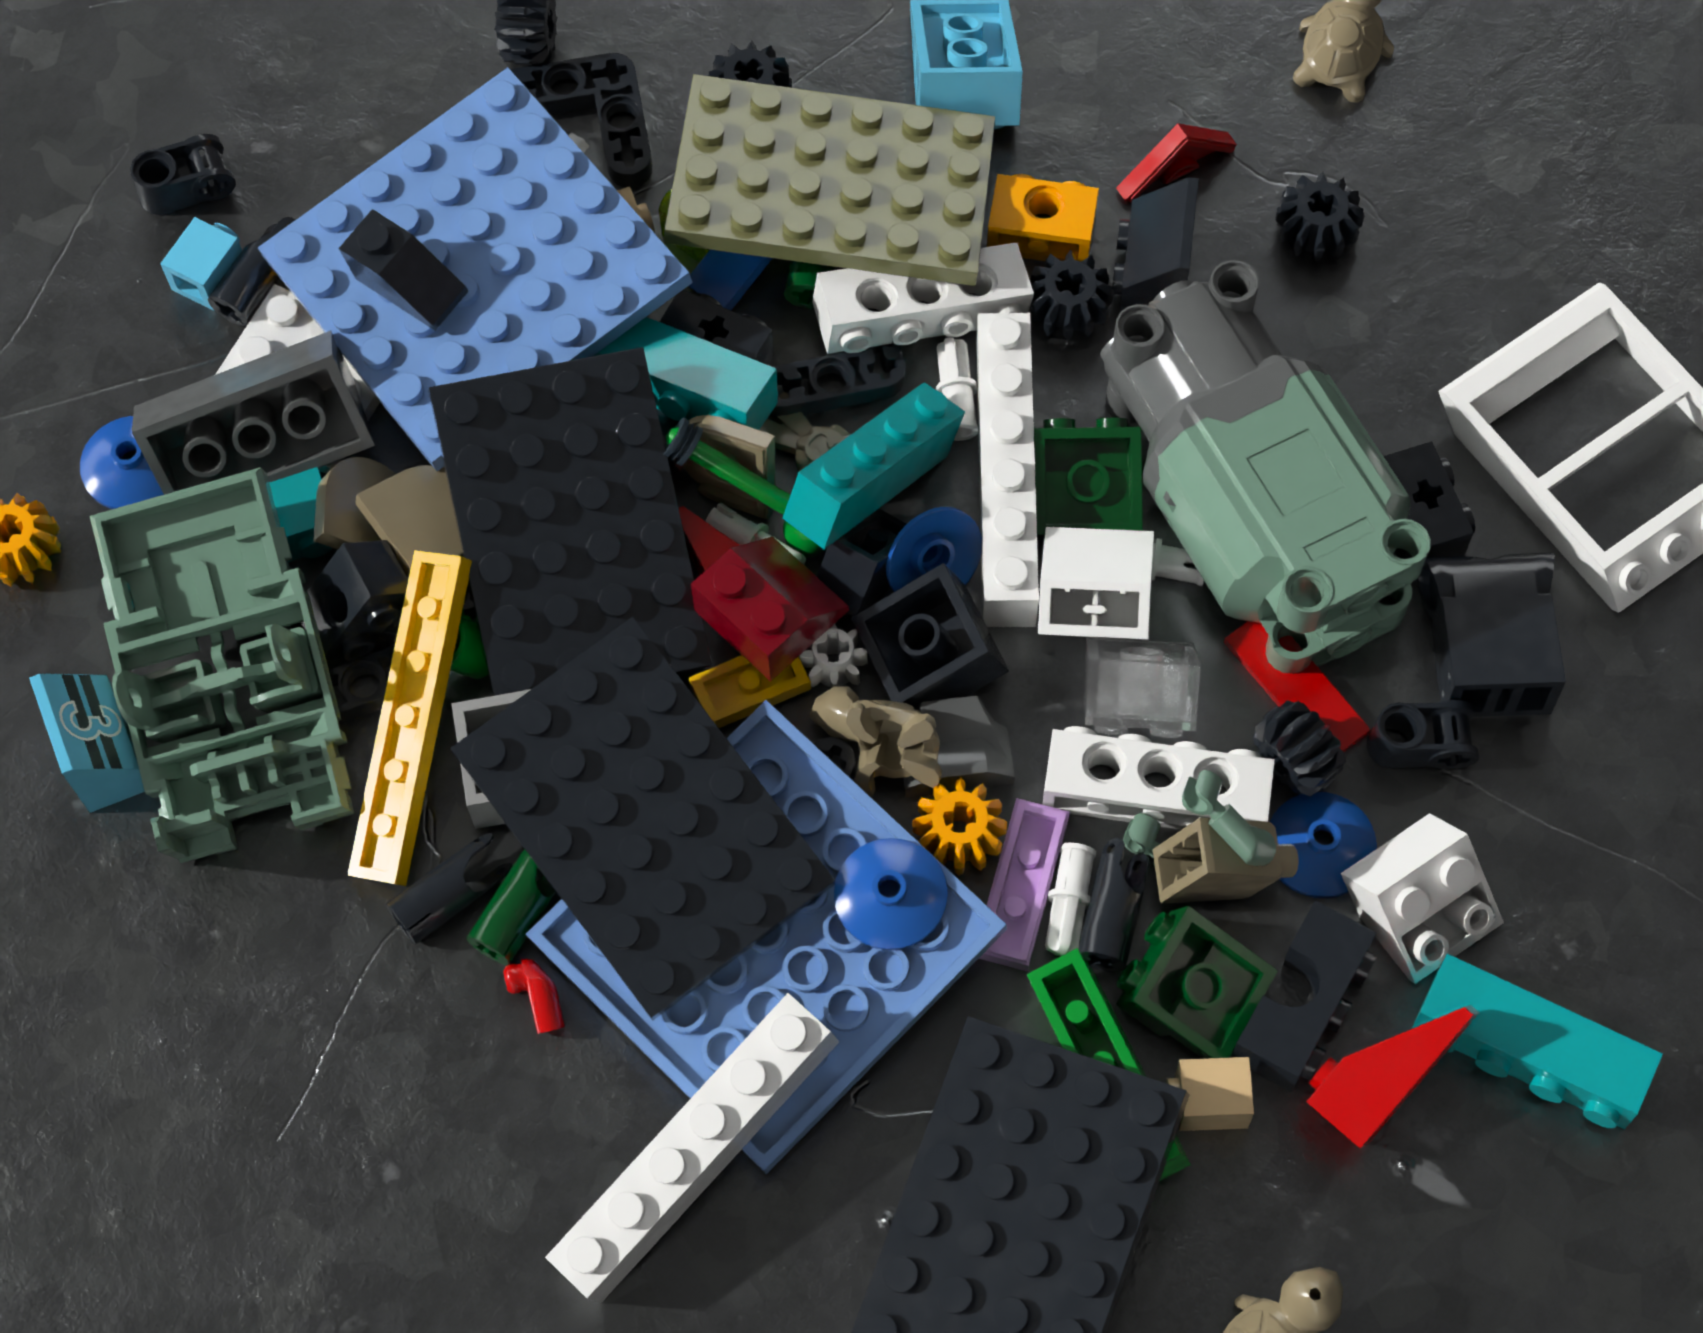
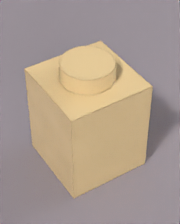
M1249 1057L1179 1060L1175 1078L1166 1079V1084L1187 1090L1190 1094L1179 1124V1131L1248 1129L1254 1115Z

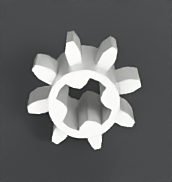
M834 624L810 646L812 650H805L800 655L803 667L812 668L809 673L811 687L818 685L820 682L831 688L835 685L843 686L849 681L855 685L860 683V673L855 666L868 664L866 649L855 648L858 643V632L856 629L846 633L843 630L837 629ZM839 654V661L828 662V655Z

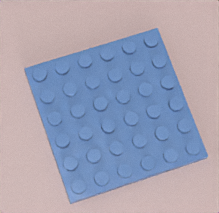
M508 67L258 247L264 259L323 332L332 331L336 345L344 358L436 471L444 467L429 397V387L593 357L693 283L686 268ZM372 209L413 234L467 287L468 293L436 331L356 280L338 248Z
M767 700L727 737V740L835 881L846 859L858 848L869 842L879 839L897 838L911 841L923 847ZM937 860L945 875L948 889L947 906L939 925L927 938L911 947L900 950L876 949L855 939L843 926L836 911L833 886L653 1021L562 899L526 935L690 1099L787 993L791 994L838 1039L839 1043L741 1149L767 1174L1007 930V924ZM887 880L880 885L879 892L885 897H894L899 893L901 886L894 880Z

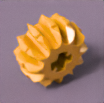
M18 493L15 494L7 505L0 499V579L10 587L13 586L19 575H22L27 582L33 584L35 576L33 571L37 568L52 571V562L48 556L61 553V544L56 537L60 533V528L55 518L48 514L44 504L37 499L28 504L25 497Z
M961 777L955 782L954 792H949L945 786L939 783L933 788L935 800L922 797L919 800L918 812L922 816L913 819L912 832L922 836L918 842L930 853H934V857L941 864L945 865L948 860L953 861L954 872L958 876L964 873L966 861H970L975 868L982 871L986 867L985 854L998 856L1002 851V842L998 837L1007 833V821L998 817L1002 812V803L999 799L985 801L987 788L983 783L975 787L972 793L966 792V784ZM954 821L966 822V831L963 833L953 832Z

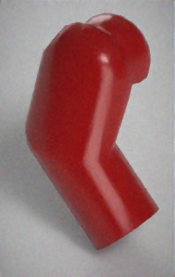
M521 959L519 964L507 965L503 970L507 991L511 994L528 991L537 1034L564 1028L565 1024L556 985L536 961Z

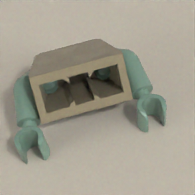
M1202 770L1197 781L1193 777L1188 778L1182 794V803L1186 810L1198 815L1208 814L1211 818H1198L1160 844L1155 841L1161 829L1160 823L1149 815L1137 813L1134 819L1129 822L1123 836L1127 850L1134 854L1150 855L1154 859L1151 864L1155 867L1160 903L1249 898L1281 878L1293 877L1298 870L1299 864L1297 850L1292 844H1278L1276 828L1271 822L1245 820L1230 804L1223 806L1217 800L1222 787V780L1217 774L1209 770Z

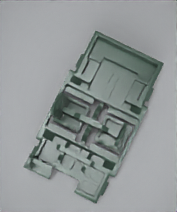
M260 467L91 515L90 520L104 573L101 582L108 610L113 611L115 620L104 623L115 669L112 678L113 692L118 709L129 726L145 793L152 798H160L162 807L158 809L159 816L150 819L158 852L178 859L180 863H185L209 855H218L236 850L238 845L232 825L233 820L291 804L293 815H291L293 824L301 830L320 826L324 822L355 814L351 797L347 792L352 790L346 763L344 757H340L338 750L339 745L348 742L345 732L339 727L338 721L342 719L310 596L303 588V583L306 582L304 573L299 568L292 569L288 564V561L293 559L285 528L280 526L267 473ZM300 622H304L306 629L296 627L288 630L284 628ZM233 629L236 640L266 632L267 637L241 645L240 654L243 666L229 669L223 655L224 639L222 631ZM208 635L211 637V658L217 673L213 672L211 664L199 659L190 660L142 676L129 672L198 652L200 648L197 639ZM249 685L251 698H249L250 704L258 710L269 713L255 717L258 726L246 729L245 723L237 710V699L234 690ZM220 693L224 697L225 713L235 732L222 736L220 731L226 725L219 696ZM144 730L147 737L163 744L148 748Z

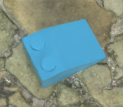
M910 0L916 105L995 116L994 129L1020 125L1023 71L1009 0Z

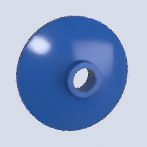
M133 416L116 419L101 427L89 439L81 455L80 474L85 488L93 499L109 509H116L164 495L132 434ZM137 451L131 459H120L128 452Z
M953 507L933 508L912 519L899 532L889 550L886 576L892 591L896 592L943 563L966 585L975 573L982 553V536L977 523L967 513Z
M1316 792L1312 796L1305 794L1297 795L1282 804L1270 820L1276 828L1278 844L1294 845L1299 859L1296 874L1293 877L1281 878L1279 880L1293 891L1308 897L1334 898L1349 893L1341 873L1377 849L1375 832L1365 813L1350 800L1333 793ZM1320 830L1326 831L1331 834L1333 842L1329 845H1321L1316 842L1313 834Z
M886 838L861 846L843 863L835 881L834 902L841 923L855 939L876 949L900 950L923 941L939 925L947 906L948 889L941 866L926 849L908 840ZM894 880L901 886L899 893L894 897L881 895L879 887L883 882Z

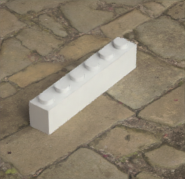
M978 313L976 357L980 532L982 536V618L987 627H1036L1039 588L1030 313Z
M787 993L545 1258L587 1299L602 1303L839 1043L838 1039L791 994Z

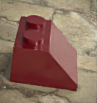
M773 536L730 548L691 583L694 610L770 682L849 611V606Z

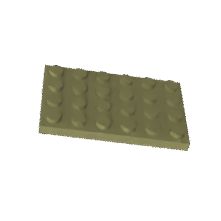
M693 74L665 224L664 243L976 286L995 116Z

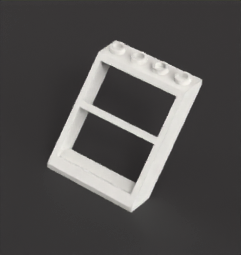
M1597 283L1438 391L1454 435L1612 610L1618 613L1703 554V483L1605 552L1549 491L1675 403L1703 432V388L1605 284ZM1616 339L1664 392L1537 478L1489 424L1607 343Z

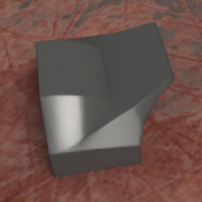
M979 696L926 701L919 704L918 710L922 714H930L935 719V730L940 739L938 764L942 770L939 783L945 786L949 792H954L955 782L960 777L965 781L966 790H973L982 783L986 788L1014 785L1015 774L1007 728L993 719ZM903 777L905 797L933 794V788L919 782L914 777Z

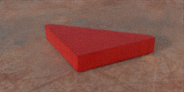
M1177 123L1116 189L1125 201L1132 202L1152 182L1160 179L1163 184H1168L1198 169L1199 165L1196 160L1214 151L1232 153L1237 144L1226 131Z

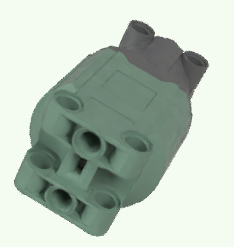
M1229 260L1215 267L1211 274L1210 282L1180 281L1161 291L1153 301L1149 302V305L1135 304L1126 307L1120 312L1116 319L1114 338L1104 346L1100 353L1104 362L1105 372L1109 377L1105 405L1108 413L1113 418H1128V423L1137 422L1147 437L1149 447L1143 471L1144 485L1225 615L1238 620L1261 623L1268 633L1265 651L1268 662L1276 670L1294 674L1307 668L1311 661L1317 667H1320L1334 659L1349 655L1364 644L1400 626L1412 598L1410 583L1419 577L1430 550L1431 539L1427 530L1421 524L1407 519L1411 506L1408 493L1327 370L1313 362L1284 356L1254 311L1259 285L1256 271L1245 262ZM1397 548L1408 551L1413 558L1400 559L1394 556L1393 553ZM1386 596H1390L1396 604L1391 606L1383 605L1378 601ZM1284 636H1292L1303 647V650L1289 652L1279 644L1278 640Z

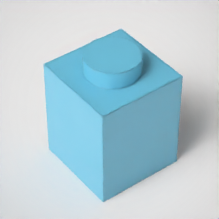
M194 217L160 264L171 290L215 311L207 299L242 251L237 234L221 223H214L212 226Z

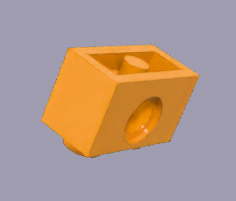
M997 174L988 223L987 247L1018 243L1022 258L1046 261L1050 253L1060 261H1064L1066 254L1072 250L1076 260L1083 261L1090 255L1099 188L1085 186L1076 181L1060 183L1038 180L1026 174H1015L1012 176ZM1047 214L1050 215L1051 218L1042 219L1036 217L1035 215Z

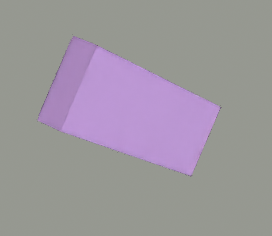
M1016 798L986 905L1007 924V930L979 959L1028 971L1068 825L1069 811Z

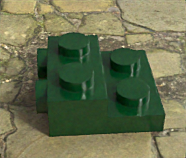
M1054 418L1043 420V428H1034L1037 536H1045L1046 527L1143 531L1141 427H1128V418L1096 419V427L1075 428V419Z
M1190 906L1172 910L1169 914L1162 912L1151 922L1146 930L1144 940L1151 945L1141 961L1138 959L1132 960L1118 978L1116 986L1123 993L1116 1005L1160 1037L1172 1036L1203 1059L1229 1058L1278 970Z

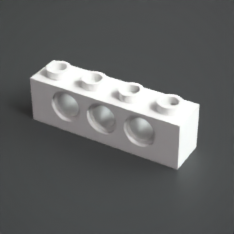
M1010 243L981 248L976 286L847 268L817 273L812 303L827 354L842 351L858 353L869 347L892 344V341L897 345H909L919 339L943 335L959 337L969 331L977 330L978 313H1029L1034 292L1018 243ZM968 293H974V294H977L978 296H973V295H970V294H968ZM919 301H925V302H928V303H930V304H924V303H921V302H919ZM868 308L877 309L881 312H874L869 310Z
M1071 726L1064 730L1053 729L1042 805L1069 811L1073 815L1130 822L1137 813H1144L1156 819L1161 827L1182 830L1198 818H1211L1208 814L1198 815L1186 810L1182 803V794L1188 778L1193 777L1197 781L1202 770H1209L1221 778L1222 784L1227 790L1224 794L1218 795L1217 798L1223 806L1230 804L1245 820L1268 822L1275 759L1262 758L1259 753L1247 749H1235L1229 753L1206 750V747L1199 743L1189 741L1177 742L1174 745L1152 743L1149 738L1138 734H1124L1119 736V738L1101 736L1089 728ZM1096 765H1106L1111 767L1117 775L1111 779L1102 780L1094 777L1089 769ZM1159 772L1166 775L1172 783L1166 787H1154L1145 780L1144 776L1149 773Z

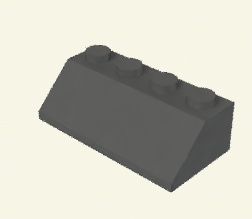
M331 330L135 405L133 412L132 434L164 495L260 467L267 473L270 483L315 467H321L375 446L353 376L336 345Z

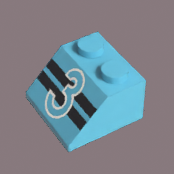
M37 674L29 677L61 773L89 813L145 792L129 726L118 709L113 686L107 675Z

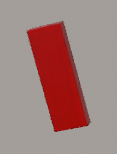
M1247 621L1225 637L1224 644L1278 707L1287 700L1294 703L1297 701L1304 703L1310 711L1317 712L1325 724L1330 725V731L1340 740V748L1343 752L1370 734L1371 729L1313 661L1303 671L1294 674L1276 670L1268 662L1265 654L1268 633L1261 623ZM1284 636L1278 640L1279 644L1289 652L1303 650L1292 636Z

